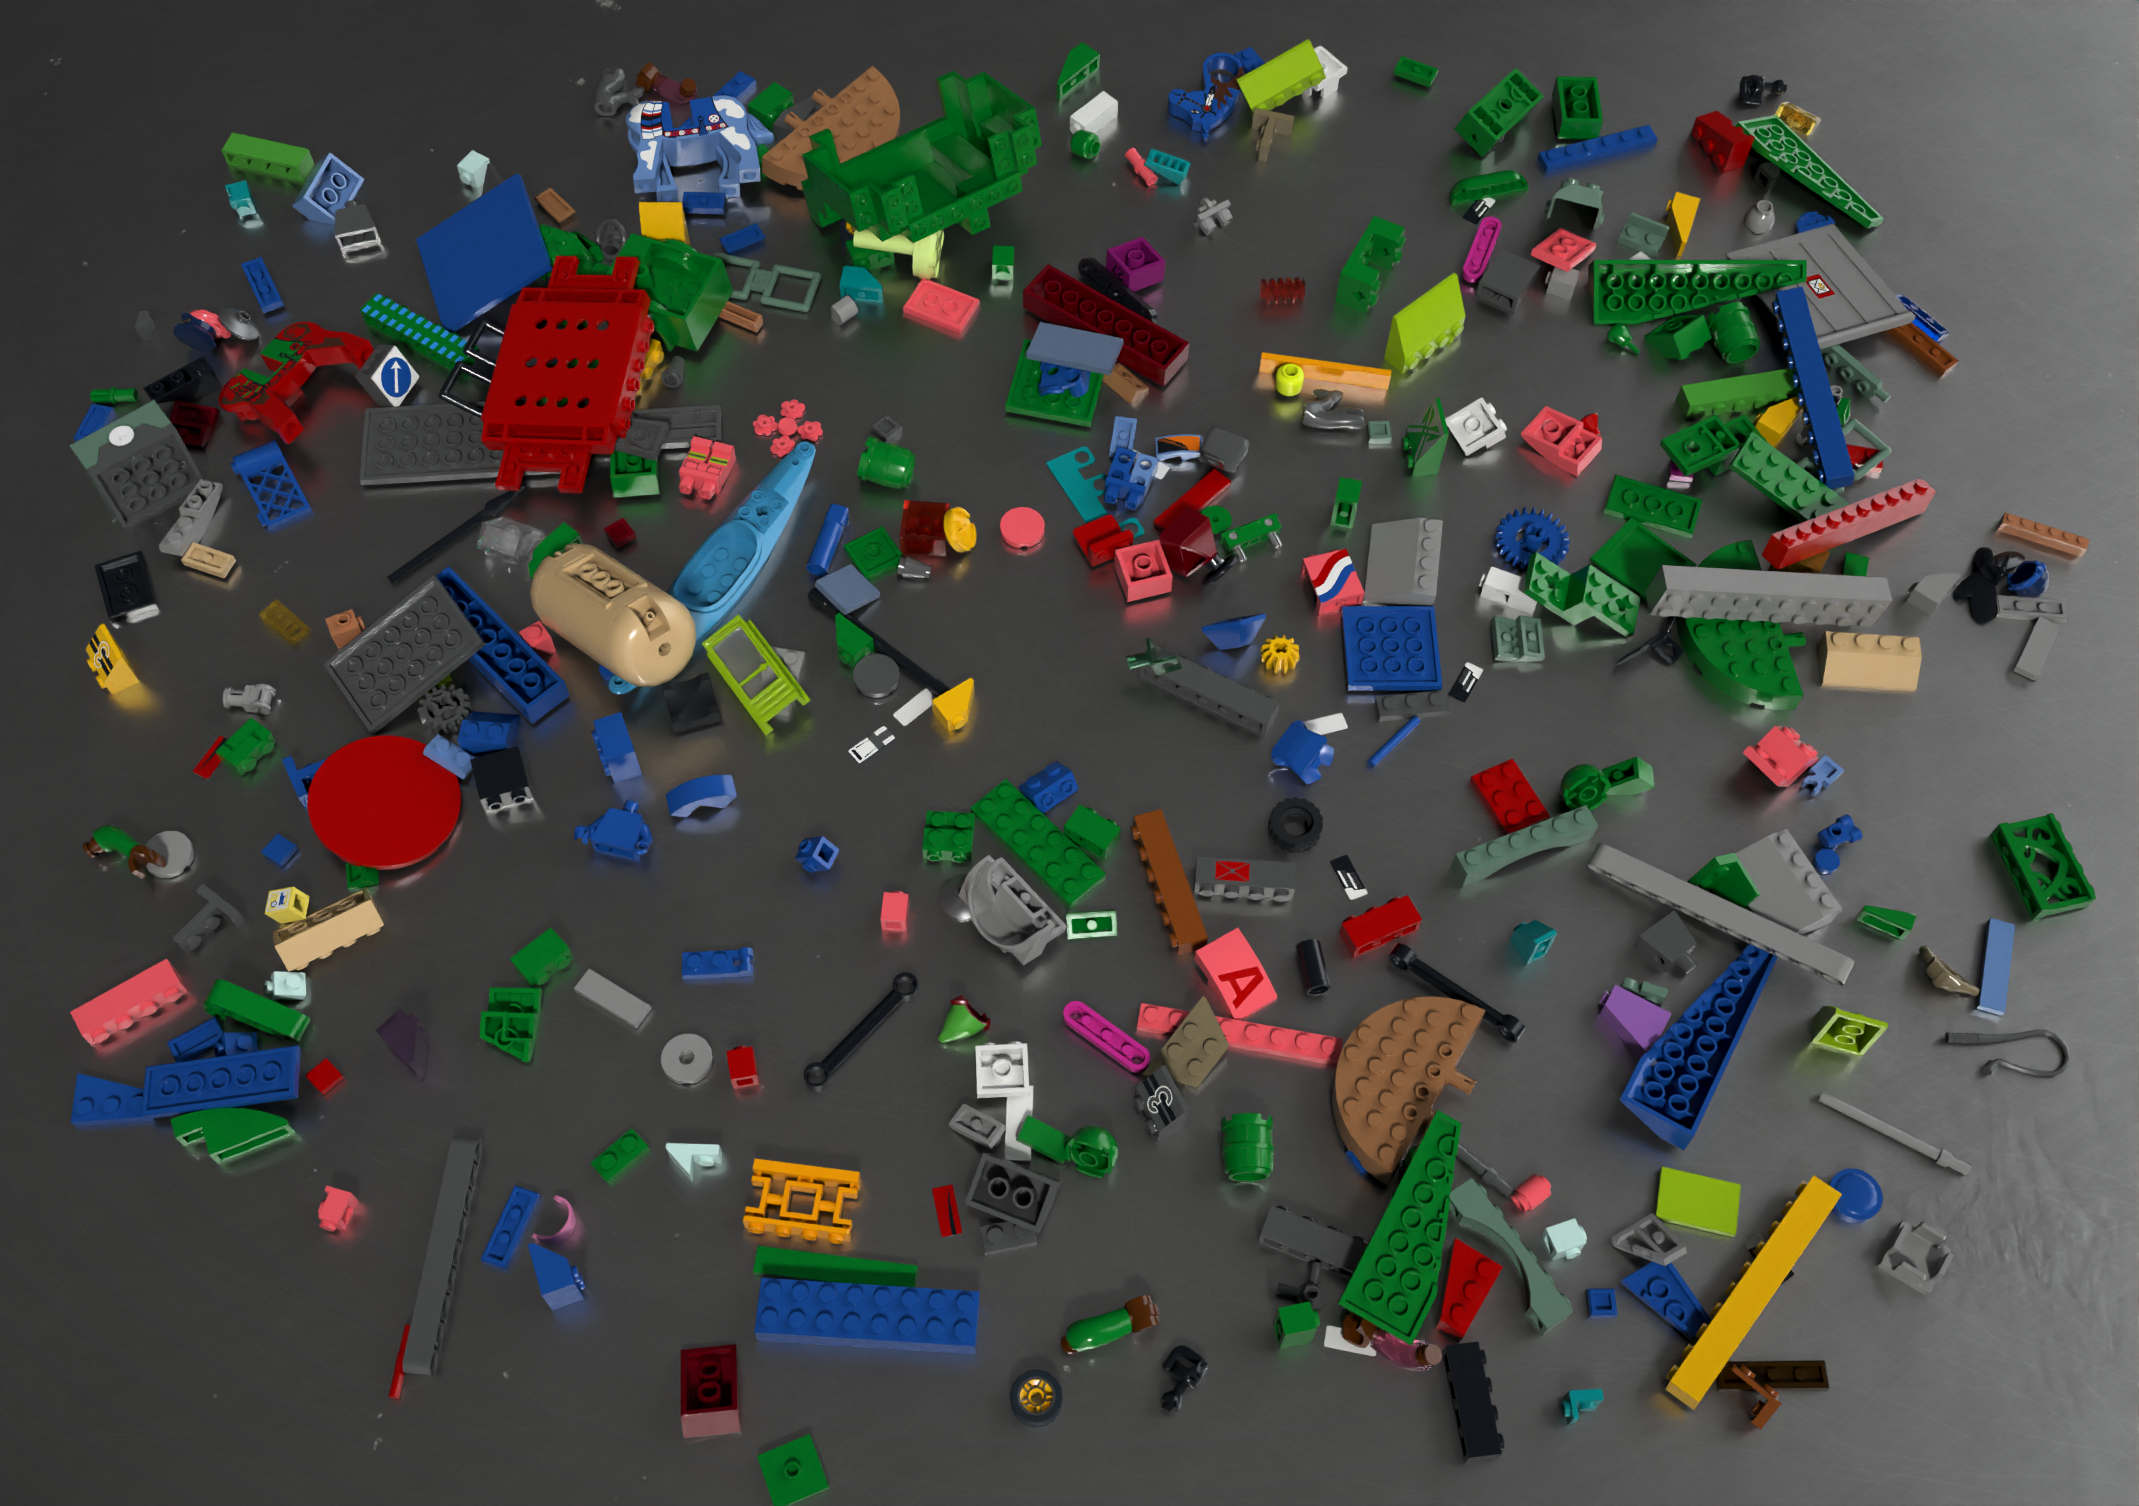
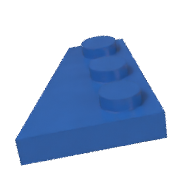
M77 1073L71 1123L74 1126L155 1120V1118L144 1119L141 1117L144 1089Z
M1651 1262L1620 1281L1623 1286L1689 1340L1696 1337V1333L1704 1322L1709 1325L1712 1321L1672 1262L1666 1266Z

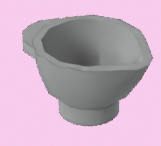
M1761 200L1746 213L1744 221L1752 232L1761 234L1771 230L1773 227L1775 215L1771 202Z

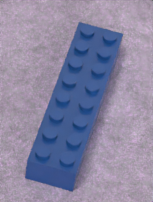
M449 566L436 575L486 643L484 647L468 660L531 724L535 723L570 696L565 681Z
M761 1278L754 1333L758 1341L976 1355L980 1292Z

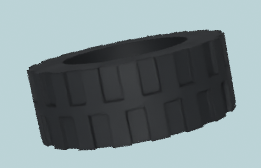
M1298 797L1286 798L1284 801L1278 802L1276 807L1272 809L1269 818L1268 831L1270 832V839L1281 850L1289 851V853H1303V851L1311 850V847L1315 846L1320 839L1323 828V817L1320 814L1319 808H1316L1315 804L1307 801V799H1299ZM1291 815L1303 817L1308 826L1306 832L1297 836L1289 834L1283 825L1285 819Z

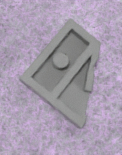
M1653 1213L1610 1237L1613 1247L1663 1266L1668 1265L1687 1253L1686 1246Z

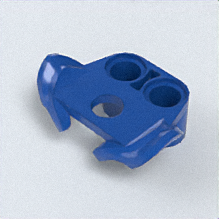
M1041 362L1040 370L1042 371L1041 382L1038 383L1040 397L1046 394H1061L1067 388L1073 397H1081L1088 391L1090 371ZM1052 368H1059L1056 374L1048 375Z

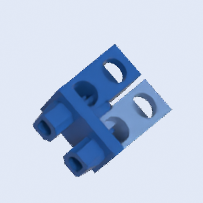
M1117 447L1105 480V502L1115 504L1117 499L1121 498L1125 500L1124 506L1131 510H1136L1139 504L1143 505L1150 484L1157 473L1159 458L1139 453L1136 460L1137 452ZM1126 455L1130 458V461L1121 459L1120 456ZM1144 461L1149 462L1151 464V467L1142 465L1141 463Z

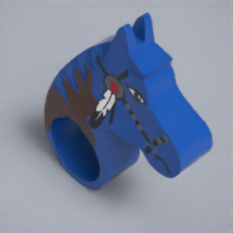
M1229 53L1210 55L1203 64L1202 91L1187 93L1182 89L1172 90L1168 97V112L1187 121L1192 131L1201 132L1203 139L1207 140L1210 130L1223 123L1238 105L1241 91L1237 79L1244 76L1240 60ZM1222 69L1231 72L1235 77L1229 82H1220V80L1211 77L1209 73Z

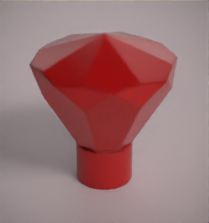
M1598 413L1587 414L1580 420L1583 422L1584 429L1598 436L1601 434L1598 429Z

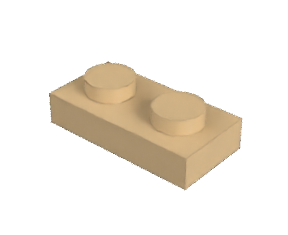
M193 542L181 561L185 566L225 579L235 564L236 559L233 555Z

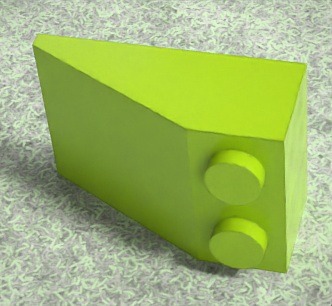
M1823 1005L1815 1015L1811 1042L1863 1056L1888 1028V1023L1868 1018L1861 1013H1850L1840 1010V1008L1835 1006Z

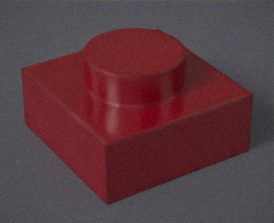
M624 518L604 528L605 534L616 549L636 539L635 532Z

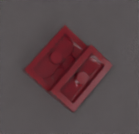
M175 401L169 420L176 428L184 444L204 447L216 426L220 410L215 407Z

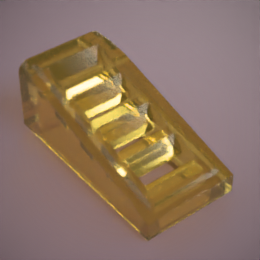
M277 599L259 613L260 620L293 646L311 631L305 623ZM278 613L281 614V615H280L278 618H276L275 620L272 619L276 614H278ZM284 618L288 619L281 626L278 625ZM291 623L295 624L289 630H284ZM297 628H300L301 631L294 637L290 635Z

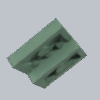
M1519 615L1516 620L1494 616L1491 619L1494 660L1535 662L1545 659L1541 619Z

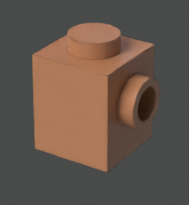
M353 609L325 618L331 637L338 649L346 646L361 634L362 630L366 629L362 617H356Z

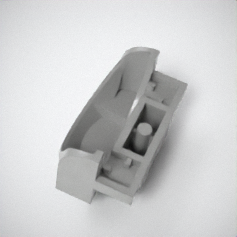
M988 855L978 862L967 874L958 894L968 905L972 921L981 935L999 947L1003 953H1012L1023 965L1040 956L1047 942L1064 933L1067 925L1002 857L994 860ZM992 885L997 889L996 895L994 894Z

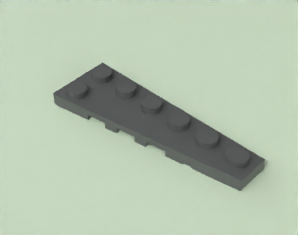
M630 418V429L627 431L626 438H620L617 435L614 450L643 457L647 460L657 461L669 430L668 422Z

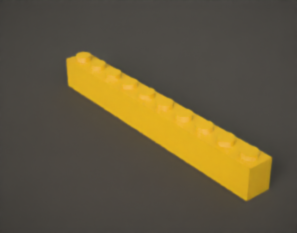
M1813 1175L1808 1183L1804 1180L1795 1192L1799 1196L1794 1203L1789 1200L1782 1210L1781 1214L1785 1217L1781 1223L1775 1220L1767 1232L1771 1236L1767 1243L1761 1240L1753 1252L1757 1256L1753 1263L1747 1260L1739 1272L1743 1276L1737 1284L1733 1281L1726 1290L1725 1295L1728 1296V1299L1724 1304L1721 1302L1716 1304L1710 1313L1714 1319L1709 1325L1705 1322L1702 1324L1695 1335L1699 1338L1695 1346L1689 1343L1681 1355L1684 1362L1680 1367L1674 1365L1666 1376V1379L1670 1382L1665 1390L1693 1410L1700 1403L1842 1194Z

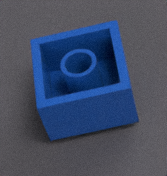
M618 712L594 720L593 723L596 730L591 731L606 776L611 775L615 784L642 775L622 713Z

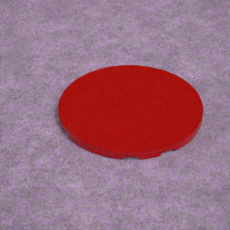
M380 735L351 742L329 756L319 767L312 779L307 801L311 826L324 847L349 864L358 867L376 868V870H390L410 866L435 853L438 847L446 839H449L453 833L461 809V792L456 775L423 755L424 748L427 745L410 738Z

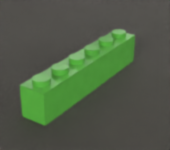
M1788 368L1682 385L1676 400L1684 419H1698L1703 416L1721 415L1734 411L1741 412L1747 409H1760L1765 406L1776 405L1796 397L1798 389L1793 387V370Z

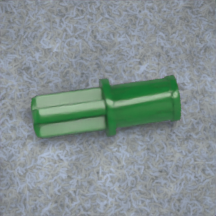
M111 387V389L92 390L90 397L94 403L112 402L113 404H118V402H137L138 391L136 388L117 389L116 387Z

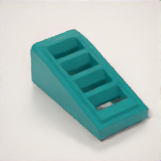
M1152 148L1144 163V166L1177 185H1180L1185 179L1191 165L1190 162Z

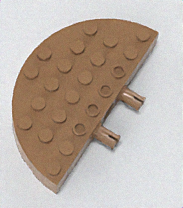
M872 66L833 99L820 89L815 91L812 100L821 105L822 108L806 121L799 118L793 112L786 115L784 122L795 130L762 156V173L780 184L786 185L787 183L797 186L798 190H803L801 182L808 179L802 154L812 150L809 136L827 128L832 132L840 164L899 137L900 108L890 83Z
M1431 996L1404 999L1384 1006L1372 1013L1355 1028L1347 1039L1341 1051L1333 1079L1332 1108L1336 1126L1346 1147L1361 1162L1360 1165L1387 1186L1421 1127L1429 1125L1435 1113L1433 1106L1445 1085L1448 1086L1450 1084L1467 1095L1471 1094V1090H1473L1477 1080L1457 1071L1456 1066L1478 1030L1486 1010L1461 1000Z

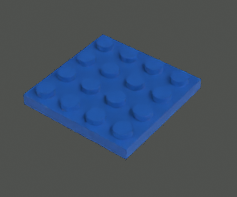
M1342 606L1341 617L1348 691L1442 689L1434 606Z

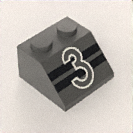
M1163 1065L1136 1086L1135 1097H1133L1137 1110L1139 1112L1143 1111L1146 1117L1145 1125L1149 1133H1154L1158 1141L1185 1129L1189 1109L1166 1065Z

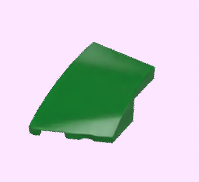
M490 987L488 1011H481L479 1037L521 1059V1061L530 1063L537 1037L543 989Z

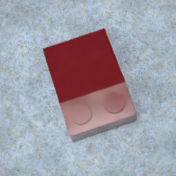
M736 1344L681 1350V1422L684 1438L740 1432Z

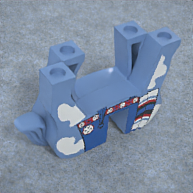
M720 95L689 100L690 127L673 128L669 102L643 101L630 109L626 115V125L629 129L628 141L637 153L638 160L637 169L633 174L635 194L656 192L657 202H678L677 188L669 166H692L717 160L723 170L718 180L719 193H725L726 198L740 197V183L760 181V165L756 146L763 143L764 145L772 144L774 142V134L765 128L756 117L747 113L743 104L736 98Z

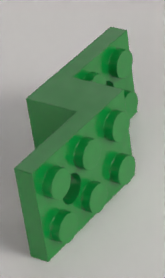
M1714 415L1663 438L1660 446L1685 477L1706 467L1716 476L1729 470L1728 466L1742 446L1738 440L1744 442L1752 432L1766 441V439L1745 415L1725 424L1717 415ZM1687 447L1692 448L1695 452H1690Z
M1537 552L1530 555L1523 588L1524 594L1573 625L1594 616L1627 638L1634 635L1641 597L1590 564L1570 574Z

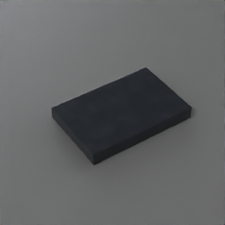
M141 551L94 565L107 615L111 623L158 608L145 559Z

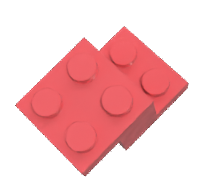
M1775 725L1755 746L1749 745L1742 752L1768 778L1781 787H1789L1808 767H1813L1820 760L1816 757L1818 752L1808 743L1804 744L1798 740L1801 736L1793 728Z

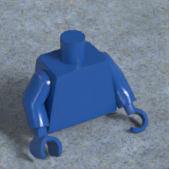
M630 800L625 802L622 810L610 808L605 815L600 816L590 825L575 827L573 838L574 840L582 838L583 844H587L591 838L594 851L636 861L640 860L641 855L647 853L648 848L653 843L649 826L644 822L643 816L637 814L639 804Z

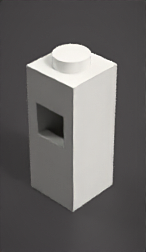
M1101 92L1070 116V132L1073 135L1078 130L1096 133L1117 117L1118 101L1106 92Z
M1492 566L1488 575L1483 573L1479 584L1483 588L1481 597L1533 615L1537 601L1523 593L1525 578Z

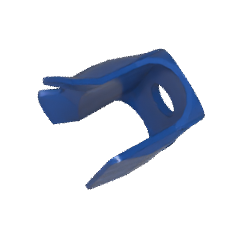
M1297 720L1291 723L1272 748L1271 758L1273 763L1289 767L1305 784H1310L1321 778V774L1318 771L1319 765H1331L1334 748L1326 744V737L1308 730L1303 721Z

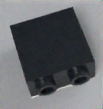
M518 746L470 759L479 799L486 813L533 799L524 760Z

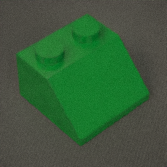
M1704 315L1673 316L1644 335L1645 340L1667 359L1677 360L1689 357L1690 352L1702 348L1705 345L1704 343L1712 338Z

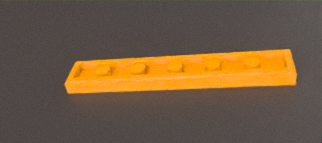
M1264 352L1261 355L1259 372L1276 374L1282 365L1295 364L1303 370L1304 378L1385 390H1388L1392 371Z

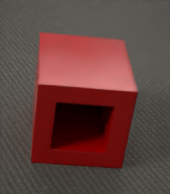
M741 1045L726 1051L733 1089L760 1084L752 1046Z

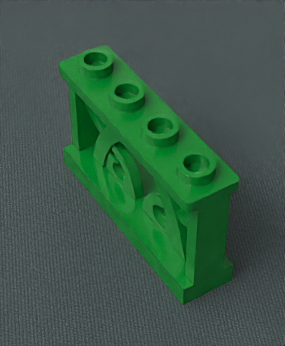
M2053 813L2010 824L2008 822L2002 823L1990 834L2032 921L2042 919L2048 915L2087 908L2096 899L2094 888L2089 884L2082 865L2078 863L2073 853L2072 845L2067 841L2062 832L2061 824L2056 820ZM2033 829H2041L2046 840L2041 837V833L2036 837V840H2033ZM2025 831V838L2015 837L2014 835L2015 833ZM2027 849L2029 850L2028 858H2026L2024 855V853H2027ZM2036 852L2057 863V870L2053 881L2042 873L2032 871L2030 864L2034 861ZM2037 879L2042 881L2041 886L2039 885ZM2068 885H2070L2076 898H2067L2063 896L2058 889H2060L2063 893L2071 894L2072 892L2067 887ZM2054 895L2060 902L2049 904L2047 899Z

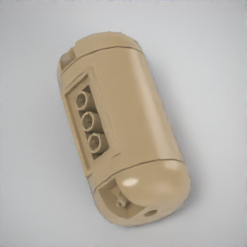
M569 544L565 546V553L562 554V552L557 551L553 554V557H545L534 572L530 588L531 604L542 623L626 682L639 687L657 686L672 680L684 670L691 659L696 644L695 621L687 607L598 548L588 544Z

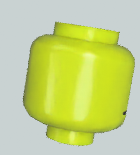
M1295 364L1282 365L1276 373V390L1285 396L1297 395L1303 387L1304 372Z

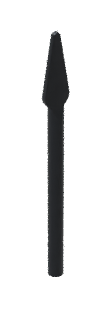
M521 485L519 491H508L488 501L483 510L387 576L388 580L394 584L487 517L498 515L525 489V486Z

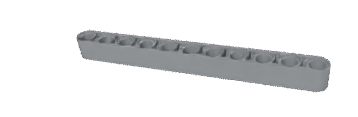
M1597 844L1587 864L1590 869L1837 985L1843 986L1855 963L1846 955L1606 844Z

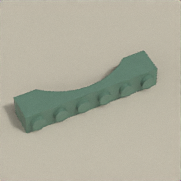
M1587 805L1457 853L1451 868L1461 886L1465 887L1487 878L1506 865L1530 854L1554 847H1571L1592 839L1598 824Z
M1471 1178L1451 1191L1449 1212L1457 1223L1487 1236L1505 1252L1513 1263L1523 1285L1525 1313L1540 1334L1543 1336L1566 1320L1573 1312L1569 1299L1563 1293L1560 1294L1551 1275L1540 1268L1535 1254L1530 1249L1524 1247L1515 1228L1508 1226L1503 1219L1504 1216L1500 1208L1495 1204L1492 1205L1487 1198V1192L1484 1187Z

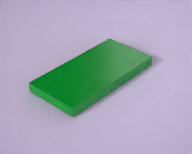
M1615 474L1603 513L1629 520L1632 517L1642 525L1691 539L1702 500Z

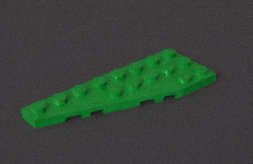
M1777 115L1737 122L1735 127L1740 126L1743 128V133L1755 137L1752 144L1755 152L1764 156L1803 183L1807 188L1813 190L1855 219L1862 226L1871 228L1881 225L1884 218Z
M1439 1110L1435 1111L1337 1302L1338 1305L1408 1345H1412L1437 1296L1438 1274L1441 1268L1442 1247L1445 1241L1451 1200V1185L1454 1179L1455 1158L1458 1152L1462 1124Z

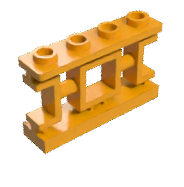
M754 1159V1173L751 1182L753 1186L763 1187L759 1208L748 1206L745 1208V1215L742 1221L744 1227L749 1232L762 1234L764 1231H770L780 1237H790V1234L801 1235L802 1239L810 1241L824 1238L834 1244H843L844 1241L850 1242L853 1223L852 1220L841 1219L844 1197L858 1199V1190H860L861 1186L860 1172ZM771 1179L786 1181L783 1195L770 1193ZM824 1186L838 1188L836 1201L822 1200ZM792 1191L816 1194L812 1215L788 1212ZM768 1204L781 1205L780 1220L765 1218ZM820 1211L834 1212L833 1227L818 1225Z

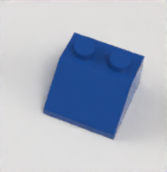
M472 711L462 720L457 742L461 749L472 756H484L513 748L520 715Z
M528 1244L541 1295L552 1310L584 1299L582 1290L586 1286L583 1276L579 1273L576 1265L571 1266L567 1258L537 1244Z

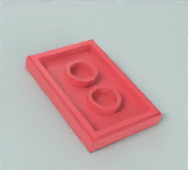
M1559 228L1532 249L1531 256L1568 272L1594 252L1597 244Z
M922 279L904 305L903 312L961 334L980 305V301L977 298L933 281Z

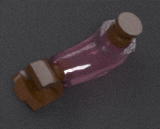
M648 62L637 75V87H645V92L653 87V90L677 105L690 104L689 100L697 97L696 82L693 79L685 78L681 82H676L661 74L651 62Z
M1350 1312L1349 1316L1346 1315L1343 1321L1344 1331L1342 1338L1345 1341L1360 1348H1366L1370 1343V1347L1384 1358L1410 1372L1428 1371L1442 1359L1441 1349L1437 1345L1430 1344L1425 1340H1414L1412 1345H1408Z

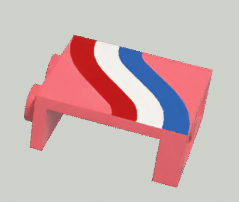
M1347 549L1332 550L1325 554L1310 555L1307 558H1303L1301 574H1308L1317 596L1315 609L1318 616L1340 611L1342 606L1362 605L1364 590Z

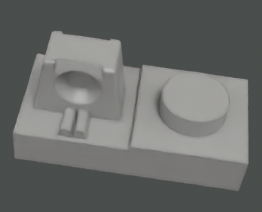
M964 1103L949 1122L951 1129L989 1149H992L993 1146L997 1148L1002 1141L1001 1135L1006 1130L1003 1123Z

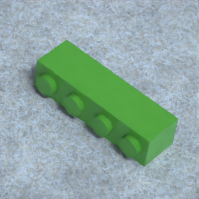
M232 132L222 148V153L228 165L299 181H305L314 165L309 149L251 137L245 134Z

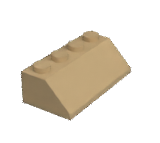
M1825 631L1817 645L1822 686L1915 692L1917 689L1922 660L1919 637Z
M367 887L307 915L304 920L292 922L272 932L274 946L288 972L294 969L299 971L307 967L309 962L316 958L324 959L330 956L333 950L341 946L345 948L353 945L357 938L365 934L370 936L380 931V927L384 926V923Z

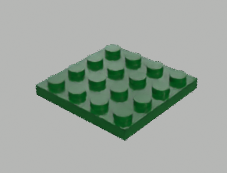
M1024 339L1005 404V411L1091 427L1104 374L1091 372L1088 391L1081 397H1073L1068 388L1061 394H1046L1040 397L1038 383L1041 382L1042 371L1040 370L1041 361L1027 359L1026 352L1032 340ZM1052 368L1048 375L1056 374L1059 368Z

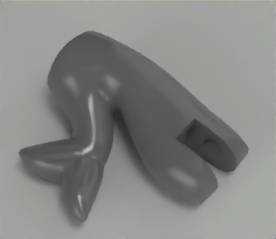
M604 67L595 88L594 108L601 116H612L625 103H629L631 106L638 104L639 98L644 94L645 87L616 93L623 86L625 80L624 71L621 68H616L615 73L610 74L609 68Z
M1316 389L1313 390V393L1319 400L1305 401L1301 422L1305 426L1317 429H1351L1360 431L1364 427V411L1361 408L1346 406L1328 411L1342 397L1343 393L1341 391Z

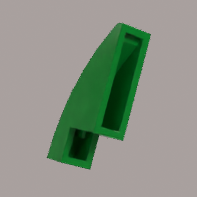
M247 1108L206 1109L170 1119L175 1138L183 1146L205 1138L209 1155L217 1164L296 1133L294 1127L287 1119L264 1111Z

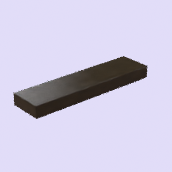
M1825 1360L1728 1361L1716 1378L1717 1391H1756L1731 1370L1733 1364L1739 1368L1743 1364L1756 1375L1753 1380L1762 1387L1767 1383L1776 1391L1828 1390L1830 1388Z

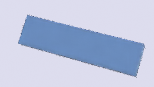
M1993 918L1987 921L1976 1009L2000 1016L2005 1013L2015 924Z

